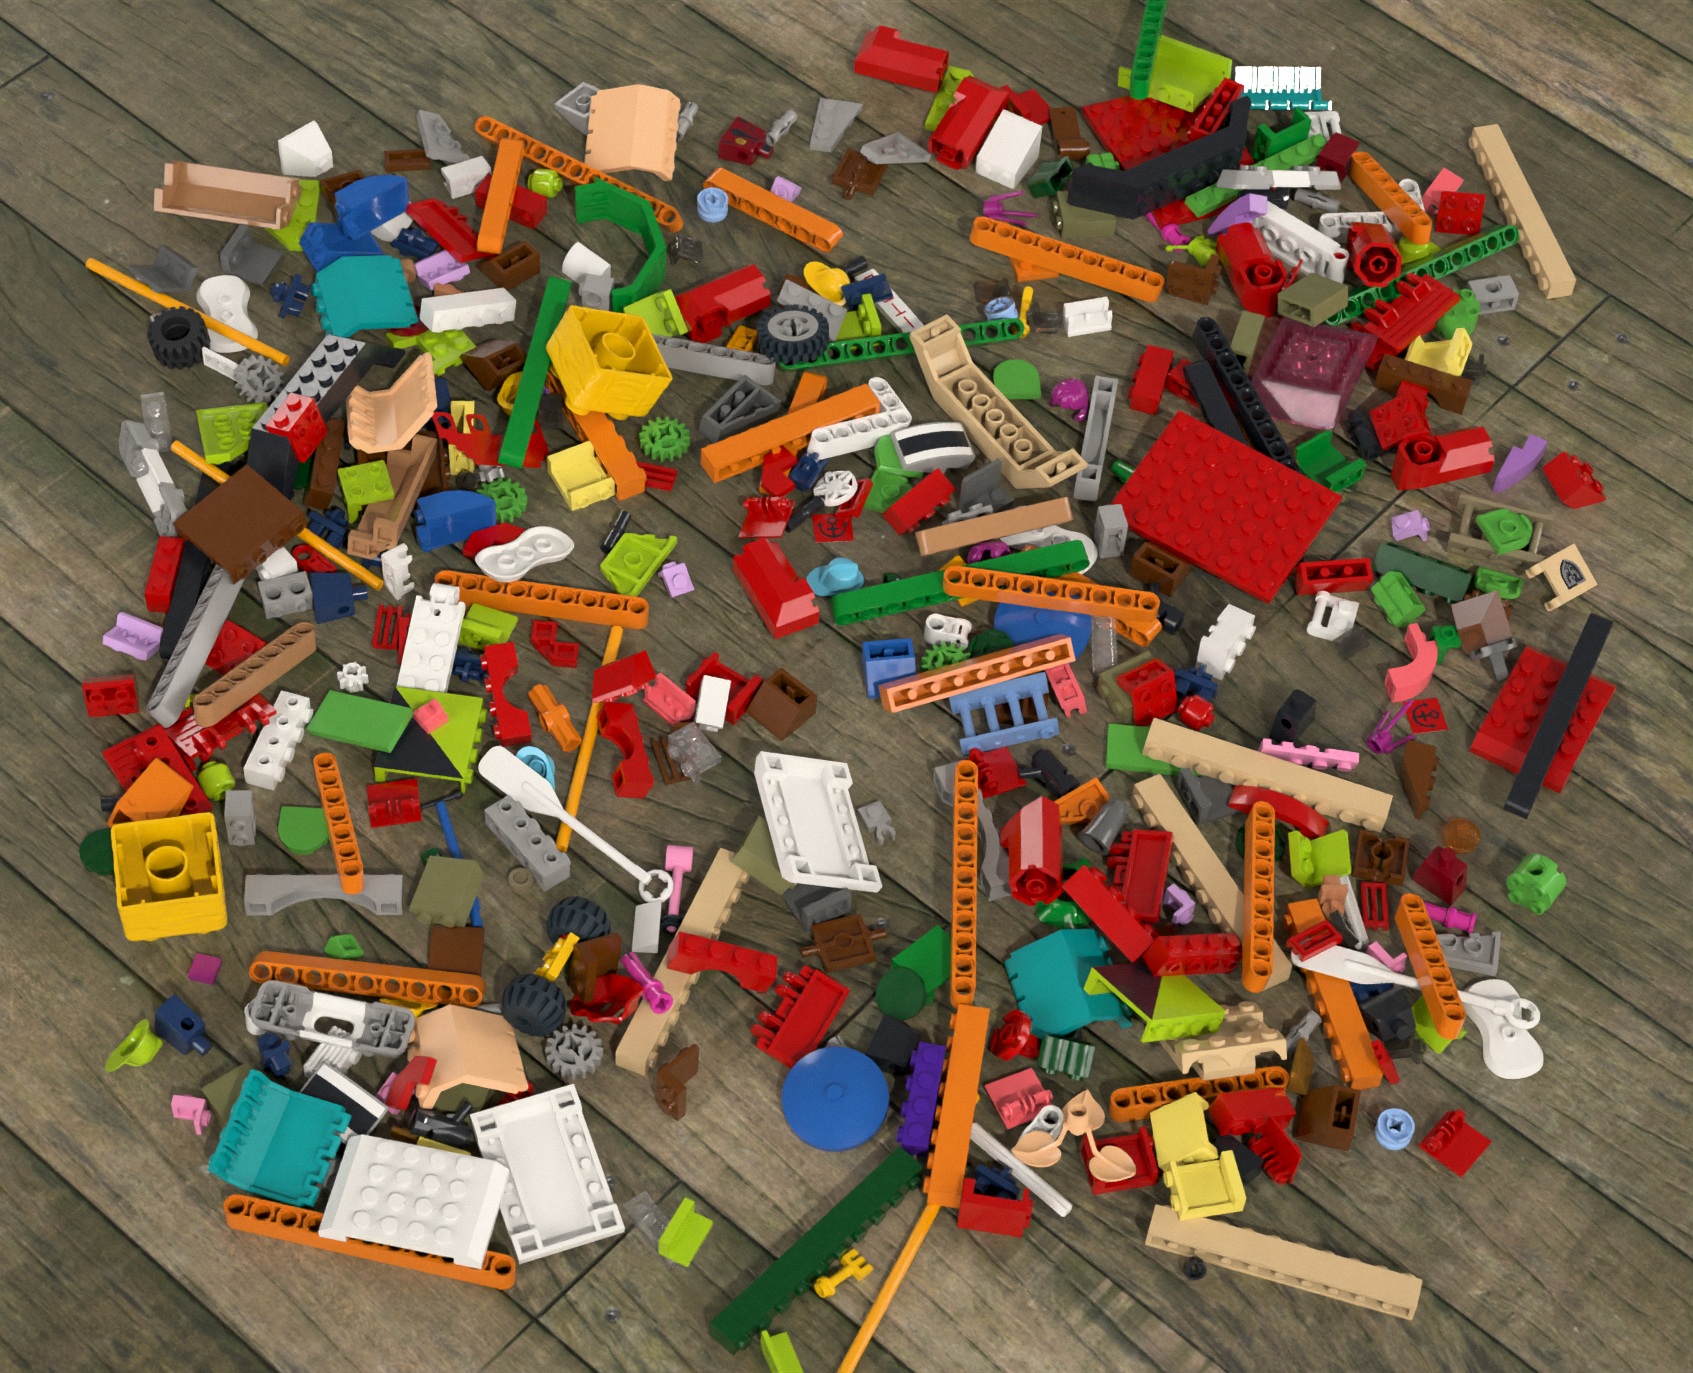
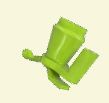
M1204 235L1195 237L1189 245H1168L1165 248L1167 252H1171L1173 249H1187L1191 255H1194L1200 266L1205 268L1211 254L1217 255L1215 249L1216 242L1210 238L1204 239Z

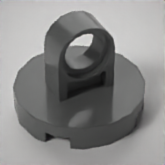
M1515 637L1508 639L1510 643L1508 645L1505 640L1479 648V654H1476L1475 650L1468 652L1471 661L1488 656L1497 682L1508 679L1509 674L1502 651L1518 647Z

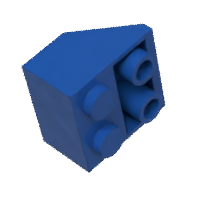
M911 638L862 643L861 662L868 699L881 698L878 685L916 675L915 656Z

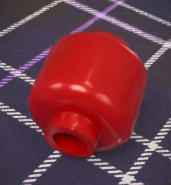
M1199 695L1187 696L1177 711L1180 714V721L1195 731H1200L1204 726L1209 728L1216 717L1212 714L1214 705Z

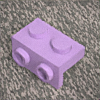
M446 249L414 263L419 284L430 290H434V285L437 282L443 285L451 281L456 282L463 279L464 275L470 273L468 264L460 263Z
M120 612L117 616L116 626L103 635L102 644L112 647L113 650L130 654L136 659L146 661L160 650L163 628Z

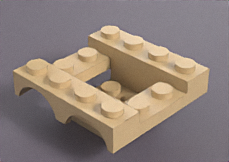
M1250 1001L1240 1002L1236 1006L1229 1007L1227 1005H1220L1226 1011V1014L1221 1023L1222 1026L1216 1034L1159 1041L1183 1074H1187L1192 1065L1203 1081L1255 1073V1055H1260V1052L1275 1051L1280 1055L1281 1060L1287 1059L1285 1037L1279 1030L1268 1028L1263 1022V1011L1256 1003Z

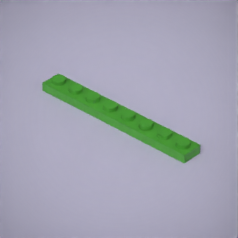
M1319 133L1253 166H1267V170H1293V166H1306L1318 160L1319 153L1328 141ZM1217 183L1186 197L1185 204L1199 218L1234 201L1238 196V191H1242V189L1218 188Z

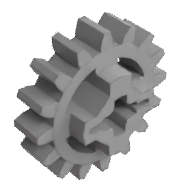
M251 355L248 359H243L235 369L237 373L233 376V379L238 381L235 388H241L240 396H248L247 402L254 399L255 403L267 402L268 405L270 401L274 402L283 389L281 387L285 384V381L280 378L284 373L277 372L279 365H271V358L264 361L263 355H260L257 359L254 355Z
M573 1024L570 1030L564 1025L562 1033L555 1030L553 1038L547 1039V1047H545L547 1065H552L553 1073L561 1071V1078L563 1079L567 1074L571 1075L572 1080H575L578 1074L584 1079L586 1078L587 1071L594 1074L595 1066L601 1065V1057H603L601 1038L596 1039L595 1031L587 1033V1026L585 1025L581 1030L577 1029L576 1024Z

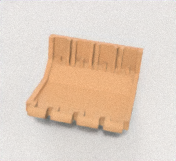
M640 84L597 91V95L591 96L590 112L592 114H589L588 132L591 134H587L585 150L589 154L585 155L584 164L603 173L637 169L652 172L663 181L672 180L675 168L674 154L677 147L676 133L678 130L680 99L669 90Z
M431 353L420 355L388 390L369 392L358 385L346 398L349 443L354 448L361 449L368 454L402 449L432 417L433 411L437 408V398Z
M449 1004L415 1019V1025L407 1045L408 1061L411 1062L415 1056H429L437 1060L429 1085L415 1084V1094L421 1109L432 1110L441 1091L461 1083L514 1094L528 1089L513 1027L503 1016Z

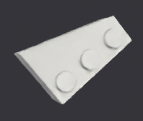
M1228 604L1218 617L1216 626L1212 625L1209 628L1210 636L1202 637L1195 668L1199 669L1202 663L1206 664V672L1219 680H1222L1226 672L1230 673L1235 665L1236 660L1234 658L1236 655L1241 656L1246 645L1244 643L1245 640H1250L1255 632L1256 626H1253L1255 615Z

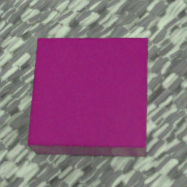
M196 953L188 972V979L214 985L222 966V959Z

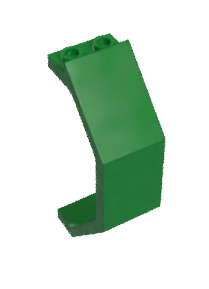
M595 176L594 183L575 186V219L577 224L609 220L640 235L645 244L649 259L634 283L627 287L611 290V312L624 313L623 307L655 294L666 278V245L650 201Z

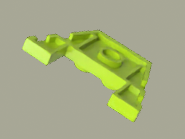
M428 329L426 332L412 337H401L390 332L385 333L386 342L391 347L403 349L418 345L424 353H431L434 374L437 376L444 374L445 368L452 364L455 367L462 364L463 361L460 355L476 348L462 330L457 329L444 330L439 333Z

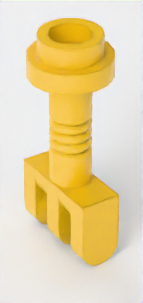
M1030 286L1025 287L1018 319L1024 324V332L1020 338H1025L1030 331V327L1026 325L1033 295V288ZM1012 325L1011 330L1013 332V335H1017L1018 330L1014 325Z
M854 1248L842 1256L840 1263L844 1267L829 1278L821 1276L817 1279V1283L814 1285L815 1291L821 1298L831 1297L835 1294V1287L846 1278L853 1275L860 1281L869 1275L874 1268L870 1264L860 1268L866 1263V1259L860 1256L853 1261L859 1254Z

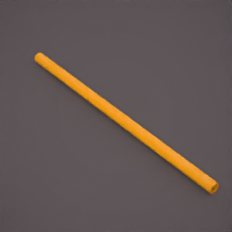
M89 258L86 262V268L168 309L171 307L179 309L180 306L185 307L186 310L189 308L194 309L164 293L159 294L152 291L150 286L93 258ZM194 309L195 313L198 312L203 318L206 328L268 359L271 358L272 361L282 366H286L289 363V355Z
M178 440L172 444L171 451L218 483L223 484L231 477L212 463L206 464V460ZM306 527L300 534L296 535L375 590L379 591L383 587L384 581Z
M612 626L602 666L616 661L623 634V629L620 626ZM592 701L564 809L574 818L576 817L599 727L596 716L604 705L603 701L595 704ZM561 821L555 843L556 848L560 852L567 851L572 833V828L563 821Z
M926 1205L837 1373H853L941 1206Z

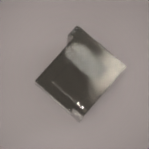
M561 394L541 395L539 403V425L541 430H563Z

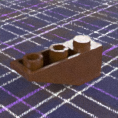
M1407 740L1399 774L1416 819H1421L1423 810L1428 811L1431 796H1427V792L1433 789L1435 777L1431 776L1432 771L1436 772L1439 757H1435L1436 746Z

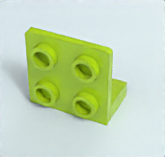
M671 289L659 291L623 307L624 313L643 317L652 334L672 337L688 332Z
M871 294L862 295L858 311L846 312L835 342L881 336L882 327ZM879 343L873 344V346H879V345H880ZM853 346V347L850 348V350H852V349H859V348L856 347V346Z
M384 460L337 469L339 488L349 523L359 521L358 511H362L361 505L395 498Z
M473 603L465 619L462 621L458 643L484 651V646L507 643L518 622V617Z
M1342 829L1311 841L1297 830L1288 833L1291 874L1304 888L1309 889L1323 884L1322 880L1325 875H1338L1341 878L1351 874L1348 833L1346 830Z

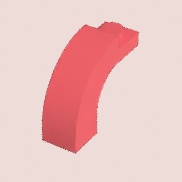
M1418 623L1408 625L1404 638L1413 662L1406 666L1388 669L1384 685L1392 703L1408 700L1420 694L1428 686L1434 672L1438 656L1435 640L1427 641L1424 632H1421Z

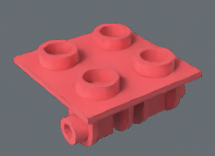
M1033 1068L984 1085L1007 1130L1034 1120L1043 1107L1052 1105L1050 1102L1053 1099L1051 1091L1043 1089Z

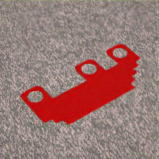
M434 412L432 417L440 438L447 439L449 445H455L458 451L465 452L466 457L474 459L476 465L506 466L498 464L505 436L491 435L484 416L477 414L466 415L471 434L458 433L451 414ZM439 416H445L450 420L451 427L449 429L439 425ZM472 419H480L484 423V430H476L472 426ZM536 419L534 424L537 427V433L531 434L522 467L541 468L540 461L544 462V456L550 455L539 422Z

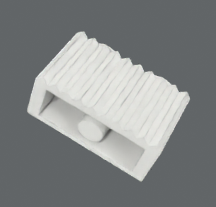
M333 1026L327 1033L337 1037H348L351 1035L336 1026ZM320 1043L303 1066L305 1077L310 1079L323 1061L347 1076V1070H349L352 1064L355 1065L359 1062L362 1052Z

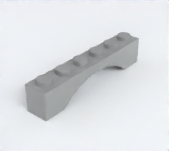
M1095 376L1081 457L1088 464L1087 468L1077 472L1073 498L1097 502L1118 379Z
M960 761L934 769L933 783L942 802L952 807L955 768ZM978 788L977 833L980 836L984 849V861L981 867L979 882L988 901H993L1012 895L1009 884V849L1006 848L1004 850L1000 845V830L998 827H994L991 811L988 807L985 808L982 792Z
M364 873V889L358 894L351 895L342 891L338 874L246 875L245 911L246 915H274L283 908L297 902L318 898H334L354 902L369 909L376 915H403V875L391 873L369 875Z

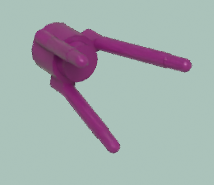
M1023 190L1002 195H990V200H985L984 217L1026 226L1027 223L1025 221L1003 215L1034 218L1038 215L1036 213L1004 210V203L999 202V200L1024 194Z
M1410 699L1385 728L1381 729L1390 715V711L1384 713L1373 732L1367 737V745L1371 751L1376 754L1384 752L1388 755L1393 749L1407 743V740L1414 739V735L1411 734L1391 744L1393 737L1389 732L1413 704V700Z

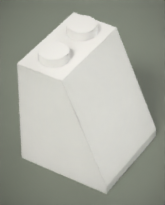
M1003 110L977 156L975 172L1014 189L1038 159L1042 126Z

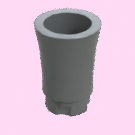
M1110 797L1090 823L1078 834L1079 840L1091 851L1100 855H1108L1112 843L1126 821L1130 809L1121 800Z

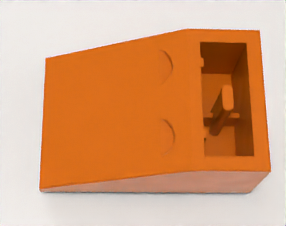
M155 758L117 802L107 825L112 828V826L121 823L178 817L194 786L159 758Z

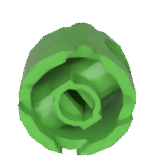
M1452 289L1460 295V301L1435 322L1433 330L1438 335L1440 333L1445 335V339L1452 340L1456 328L1465 327L1470 337L1476 328L1480 314V304L1471 290Z
M1531 854L1527 857L1526 855L1507 878L1508 898L1514 904H1521L1527 909L1532 910L1535 914L1542 915L1565 889L1567 884L1566 877L1563 872L1561 874L1558 873L1556 870L1558 865L1546 856Z

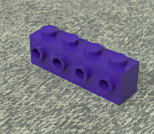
M919 1042L918 1051H912L910 1066H914L915 1069L913 1076L908 1075L906 1091L910 1092L909 1101H903L901 1116L906 1117L905 1125L899 1126L896 1142H901V1148L910 1155L927 1158L946 1046Z

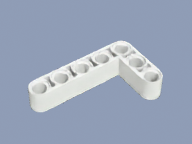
M1411 179L1400 181L1399 186L1425 212L1418 184ZM1383 212L1326 213L1320 217L1317 231L1337 243L1347 242L1348 229L1351 228V222L1382 224L1392 234L1395 241H1400L1404 236Z
M878 377L871 378L868 382V387L880 402L879 413L814 429L808 444L807 453L812 454L816 452L819 454L818 459L821 460L874 447L882 436L909 427L912 416L888 382Z

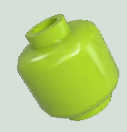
M536 169L528 178V189L549 199L556 197L558 191L562 189V179L552 169Z
M215 761L205 764L197 777L206 797L215 801L225 799L226 791H232L235 786V781L228 766L223 763L217 764Z

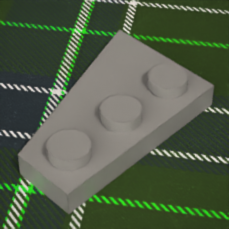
M900 132L864 144L860 151L870 162L876 164L929 162L932 156Z

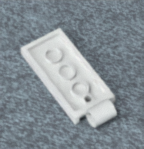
M433 583L430 590V600H425L422 596L416 595L397 682L398 687L447 693L465 612V603L459 602L457 604L460 594L459 587ZM441 611L440 615L436 616V613Z

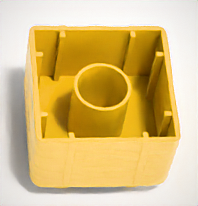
M571 305L546 345L547 353L552 361L549 366L550 371L556 378L560 379L567 395L565 404L572 412L584 416L588 415L590 411L608 413L617 420H626L629 416L644 417L673 379L646 321L638 315Z
M212 813L128 822L112 826L111 839L117 907L124 934L128 940L154 941L159 938L177 935L205 934L223 929L226 926L227 908L215 817Z

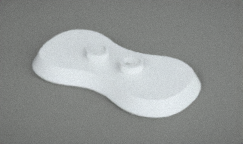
M232 275L216 276L205 280L196 293L197 302L205 314L257 340L258 330L247 313V304L250 298L248 285L240 278ZM207 328L211 340V350L220 353H231L247 349Z
M1056 525L1000 538L1007 546L1022 550L1026 545L1042 548L1072 540H1081L1090 565L1086 569L1079 571L1080 574L1088 571L1098 556L1097 547L1089 537L1079 532L1062 529Z
M538 526L526 530L510 543L481 550L476 555L475 561L482 572L488 577L499 582H513L522 578L530 569L538 565L563 560L573 550L574 543L570 537L555 528Z
M1499 979L1479 981L1469 985L1463 991L1495 1001L1499 999L1509 1002L1512 999L1520 998L1512 985ZM1462 1002L1466 1014L1476 1024L1482 1035L1483 1058L1487 1067L1495 1075L1506 1079H1519L1531 1076L1541 1069L1544 1061L1542 1049L1526 1029L1513 1026L1505 1016L1492 1013V1010ZM1514 1006L1512 1015L1516 1019H1522V1007Z

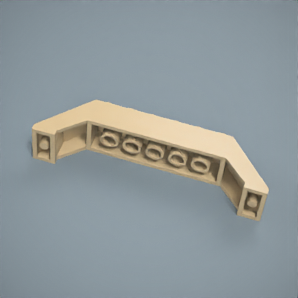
M948 314L910 333L909 337L933 399L954 422H962L967 436L991 462L997 459L1002 461L1001 473L1016 489L1051 487L1087 468L1088 463L1073 448L1067 452L1055 451L972 362L960 333L961 328Z

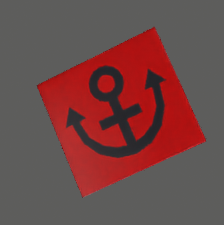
M835 514L812 516L815 543L854 541L851 519L844 517L843 520H839Z
M1437 698L1415 700L1406 711L1413 734L1448 730Z

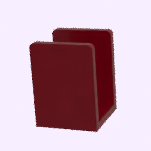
M1334 132L1319 153L1316 167H1320L1322 171H1336L1339 181L1342 183L1350 172L1351 157L1359 147L1360 142Z

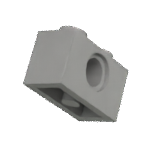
M1510 275L1468 281L1466 289L1474 293V297L1480 304L1479 315L1515 310L1519 293Z

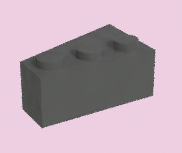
M744 375L702 416L698 432L713 443L725 440L730 436L745 432L777 417L781 400L747 375Z

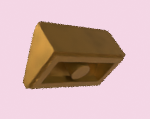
M1301 1037L1298 1039L1287 1089L1290 1092L1306 1095L1314 1066V1058L1305 1039Z

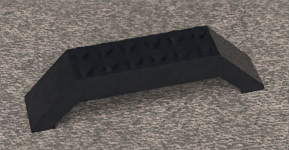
M1244 96L1230 102L1223 129L1126 171L1094 166L1091 162L1073 169L1067 203L1071 206L1134 220L1217 183L1223 170H1239L1246 140L1250 98Z
M328 334L252 428L247 465L286 498L291 500L295 495L293 489L299 461L288 437L268 433L265 425L290 393L314 398L326 425L373 364L394 369L406 354L404 349Z

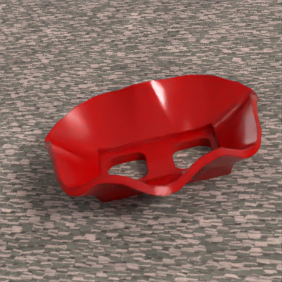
M610 973L596 978L592 1002L583 1004L576 995L570 1002V1012L574 1016L587 1017L591 1022L619 1025L638 1009V1001L643 995L645 988L631 977ZM607 1003L613 1004L604 1012L598 1011ZM624 1008V1011L618 1017H613L618 1011Z

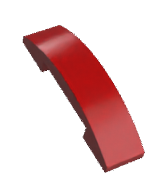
M1235 786L1228 807L1249 815L1256 802L1264 801L1274 808L1276 819L1299 827V832L1304 837L1314 840L1325 836L1329 821L1305 803L1270 789L1254 786Z

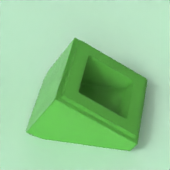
M352 934L331 936L324 947L327 956L333 959L352 961L364 954Z

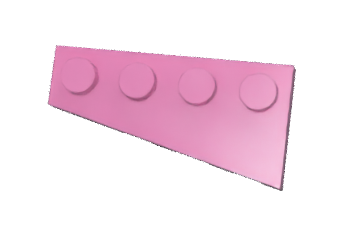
M1264 738L1257 749L1258 752L1301 766L1312 765L1314 769L1337 767L1338 771L1347 772L1355 769L1359 763V753L1336 749H1325L1324 752H1320L1319 748L1310 745L1298 749L1293 746V743L1284 741L1279 745H1272L1271 739Z

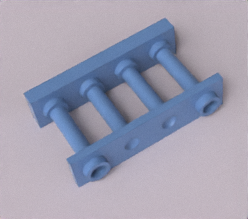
M1045 672L999 682L949 697L952 714L959 713L962 718L966 738L959 741L963 756L970 755L969 751L972 748H978V750L983 752L1040 738L1048 739L1060 734L1057 717L1048 718L1043 694L1049 693ZM1033 697L1039 722L1024 725L1018 700ZM1008 702L1015 727L1000 730L994 706ZM985 708L991 733L976 736L970 711Z

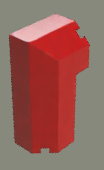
M879 25L874 31H867L855 59L854 73L938 93L945 78L944 72L948 68L949 51L909 42L905 38L902 40L897 29Z
M971 75L968 78L964 77L953 96L956 98L955 104H950L948 111L928 141V151L931 154L935 152L938 155L936 160L954 170H959L961 166H963V169H967L1008 103V92Z
M1250 222L1231 225L1226 235L1221 233L1217 238L1215 249L1220 256V260L1241 304L1248 312L1263 315L1265 318L1273 317L1278 308V293L1282 291L1288 273L1282 261L1274 260L1258 227L1254 228Z
M1351 222L1346 242V250L1350 255V260H1348L1346 267L1347 270H1354L1366 286L1386 287L1390 284L1391 280L1400 276L1402 256L1392 234L1382 224Z
M754 264L745 265L675 295L674 298L688 329L686 334L690 339L706 344L723 334L721 329L724 325L728 328L731 323L769 307L770 291L768 288L764 289L762 283L766 282L764 275Z
M1478 426L1435 434L1433 436L1428 435L1429 432L1423 429L1406 433L1402 443L1398 446L1390 477L1397 490H1411L1489 473L1495 460L1494 454L1489 455L1488 449L1492 447V441L1485 428Z
M767 538L750 542L742 548L744 553L741 556L737 553L733 557V571L774 639L819 624L820 611L818 605L813 607L812 600L816 599L813 590L805 578L797 576L777 542L772 541L770 543Z
M1041 796L1020 809L1000 830V845L1004 850L1007 847L1009 849V884L1012 897L1029 906L1037 905V901H1044V904H1050L1063 892L1062 825L1059 804Z

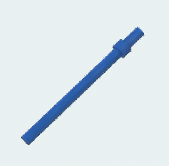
M439 801L435 806L451 858L463 859L444 801ZM477 897L469 915L473 927L482 928L483 922L479 912L481 907Z

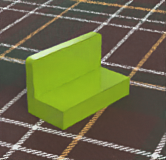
M1421 996L1412 1006L1416 1024L1414 1031L1436 1053H1442L1452 1040L1445 1039L1437 1033L1424 996ZM1463 1026L1456 1039H1462L1468 1032Z
M685 1197L659 1239L658 1254L688 1267L711 1230L713 1221L695 1213V1202Z
M767 1330L761 1331L760 1347L771 1373H804L787 1332L769 1337Z

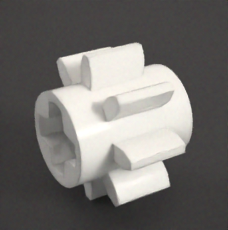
M356 662L343 664V672H337L340 689L345 688L350 693L363 691V683H369L366 667H361Z

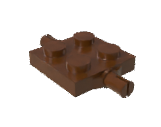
M847 149L832 177V184L847 188L843 197L845 199L848 198V200L852 199L855 191L874 196L888 168V164L872 163L862 153Z
M861 914L811 925L814 944L800 947V954L802 958L817 954L822 961L826 973L875 962L876 954L872 943L875 940L887 938V932L885 927L870 931L864 924Z

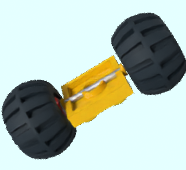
M579 896L567 897L559 901L551 909L547 919V934L554 945L553 948L550 947L542 958L544 964L541 968L538 967L534 974H523L513 979L506 986L501 998L502 1014L512 1027L529 1036L542 1037L552 1033L562 1024L566 1013V999L561 989L553 981L559 975L568 957L572 956L574 944L611 933L610 919L607 913L604 912V909L596 905L595 902Z

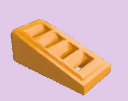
M739 325L726 348L753 352L758 341L757 330Z

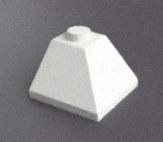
M315 121L278 140L281 172L284 175L316 177L333 167L332 151Z

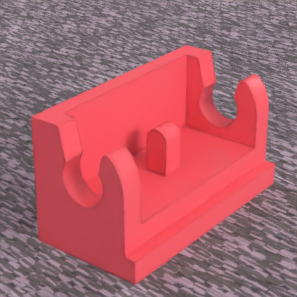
M1443 168L1422 197L1424 210L1433 215L1438 213V210L1434 209L1432 205L1439 208L1441 191L1456 192L1464 180Z
M1069 663L1045 669V673L1061 708L1064 709L1065 715L1071 717V710L1075 708L1078 709L1080 714L1087 713L1085 698Z
M660 672L656 675L654 686L645 688L643 703L673 728L674 723L691 721L695 717L696 701Z

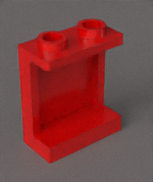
M714 652L709 658L706 657L702 661L700 668L695 673H691L685 682L686 693L697 703L700 684L704 675L730 680L724 720L734 726L746 713L748 706L762 686L763 679L757 675H754L751 680L745 678L720 663L719 654Z
M1145 1126L1140 1127L1139 1132L1134 1135L1096 1141L1094 1139L1096 1149L1099 1152L1105 1146H1115L1125 1151L1135 1164L1136 1173L1133 1177L1115 1182L1101 1181L1092 1175L1089 1169V1162L1096 1156L1092 1153L1087 1134L1082 1136L1080 1150L1093 1195L1156 1185L1157 1176L1161 1174V1168L1158 1166L1157 1158H1154L1153 1137L1147 1134Z
M964 1178L957 1228L1022 1238L1023 1228H1029L1034 1199L1028 1198L1030 1189L1024 1188L1022 1201L973 1194L975 1179Z

